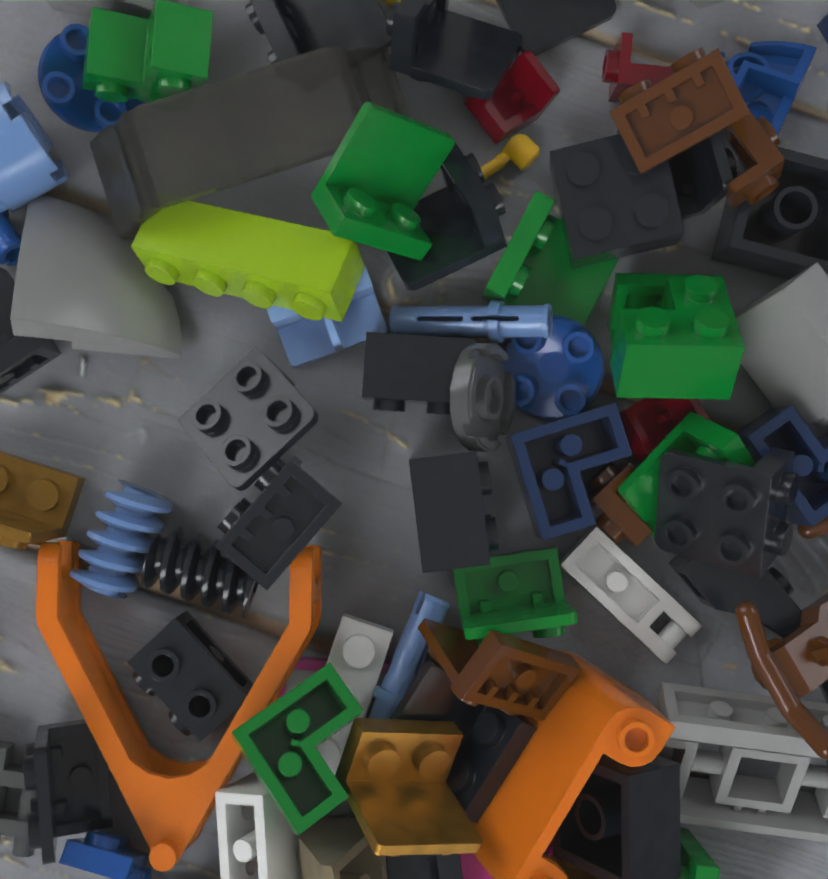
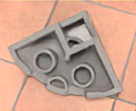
M43 195L30 201L22 232L10 316L13 335L71 341L72 349L173 359L182 358L181 327L172 294L167 290L165 284L155 281L146 274L144 265L131 248L133 240L126 233H122L113 225L101 219L99 215L73 203Z

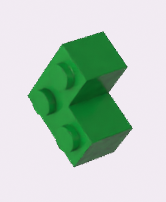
M156 0L149 19L92 7L87 26L82 89L95 91L94 95L97 98L109 102L122 103L131 98L150 102L149 106L152 109L161 112L178 113L182 109L189 110L208 79L213 11L165 0Z
M699 274L689 277H667L661 308L619 309L610 358L616 397L730 400L745 345L722 278H711Z
M331 663L232 731V739L295 835H300L349 798L317 750V747L354 721L363 712V709Z

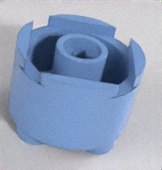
M6 81L0 84V214L7 209L16 211L70 179L63 160L61 159L54 163L47 153L51 151L50 147L53 146L47 133L19 94L12 97L11 85Z

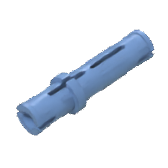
M491 300L488 306L393 305L390 311L389 326L390 332L393 334L438 337H488L490 343H502L505 337H543L544 339H551L553 311L550 304L505 305L502 300Z
M419 590L412 613L392 657L393 659L381 685L376 684L372 694L376 699L369 718L389 719L430 656L428 653L429 646L418 630V626L424 618L442 623L451 603Z

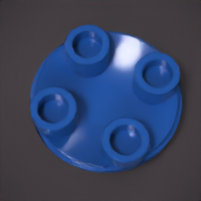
M78 23L70 24L64 27L62 32L47 44L41 54L38 65V83L44 100L61 120L77 129L97 133L109 132L123 127L137 115L144 101L128 98V101L122 103L109 102L97 98L94 95L95 91L82 89L87 27Z
M553 315L551 339H544L543 337H509L503 348L509 357V361H502L505 372H512L515 379V406H518L524 412L534 417L558 420L573 416L581 412L593 401L601 387L604 376V360L600 346L587 328L568 317Z

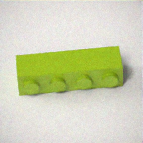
M157 194L131 245V248L144 265L146 274L159 283L174 285L175 282L194 286L203 293L215 297L228 294L244 298L250 304L260 308H271L272 305L294 310L298 315L315 321L321 320L322 317L340 322L343 321L365 269L357 242L333 236L331 231Z

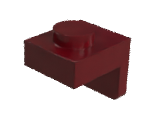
M622 32L614 49H607L605 52L602 82L610 83L608 102L621 103L618 96L626 89L645 79H649L651 84L655 85L674 74L669 66L631 63L633 33Z
M527 50L518 56L491 99L483 100L468 97L464 105L492 141L498 144L536 121L559 94L560 88L532 51Z
M642 398L619 412L632 456L636 463L644 461L690 411L710 420L699 399Z

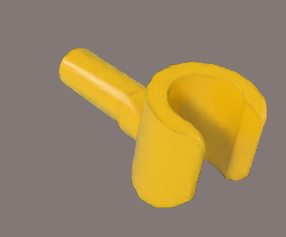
M516 134L504 146L502 152L496 155V158L481 167L484 179L486 180L504 168L510 161L522 172L525 171L539 156V146L527 135Z

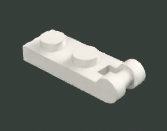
M593 525L559 561L560 566L665 665L677 654L673 649L686 635L692 638L702 627L690 613L597 526ZM663 612L670 619V622L656 634L649 626Z

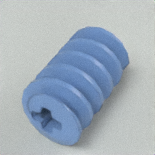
M118 479L124 486L123 491L106 490L104 496L116 506L114 511L97 510L95 516L107 525L106 529L88 530L86 534L98 544L97 550L79 549L78 556L89 564L88 570L71 569L69 576L97 593L125 599L127 598L125 593L134 592L139 587V580L133 573L142 572L145 558L140 553H147L154 540L147 533H160L165 528V523L155 513H170L174 506L168 498L154 491Z

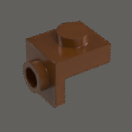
M750 112L748 117L724 129L723 139L747 170L727 185L728 193L726 194V200L732 208L745 200L750 205L755 204L773 192L779 185L777 179L781 177L785 161L784 156L776 147L780 144V141L773 126L765 117L760 116L756 119Z
M609 462L589 480L588 484L593 489L587 496L590 505L600 514L595 520L596 525L615 544H618L623 539L626 543L638 546L653 531L616 493L619 486L636 469L631 462H621L617 466Z

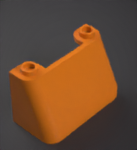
M561 651L570 654L582 670L545 720L524 716L537 728L536 732L478 823L471 821L483 840L479 852L473 854L492 879H568L565 871L544 852L603 753L618 763L629 767L646 765L652 762L661 752L675 728L644 695L572 652Z

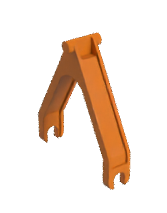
M57 540V542H43L41 544L37 558V626L151 850L149 862L155 870L165 872L172 869L184 851L200 836L205 823L216 806L215 792L228 785L244 757L232 739V731L277 700L319 627L322 617L323 563L320 545H306L290 564L289 624L213 755L203 760L184 762L168 758L150 745L81 611L82 584L69 576L71 569H82V558L78 556L79 549H81L80 543L69 540Z

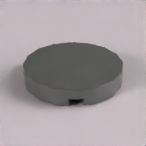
M470 343L461 352L454 367L450 386V414L453 429L460 444L469 451L489 452L496 450L501 445L498 441V436L507 435L512 425L515 410V379L512 372H505L502 361H509V357L497 343Z

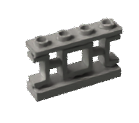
M661 682L657 697L659 711L675 726L664 747L674 748L671 760L680 763V823L828 843V760L825 766L810 764L812 757H821L813 751L782 716L771 696ZM800 700L828 732V704ZM699 742L720 745L718 752L698 749ZM741 757L781 762L776 778L768 779L736 774ZM690 771L710 773L709 779L691 777L689 775ZM801 786L816 788L815 793L799 791Z

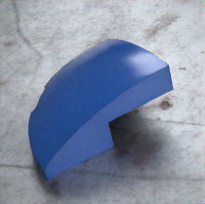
M787 41L750 43L748 52L739 53L725 62L747 108L756 119L760 116L765 117L773 126L777 135H779L817 47ZM721 51L720 53L724 59L726 53Z

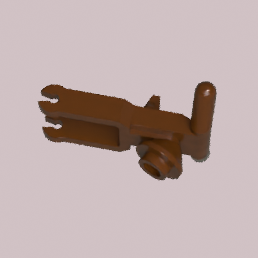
M828 593L802 610L801 627L784 639L773 638L767 640L756 605L750 601L740 602L735 608V616L748 658L752 663L751 669L755 680L762 688L768 690L782 716L819 757L828 759V732L799 700V698L812 692L828 680Z

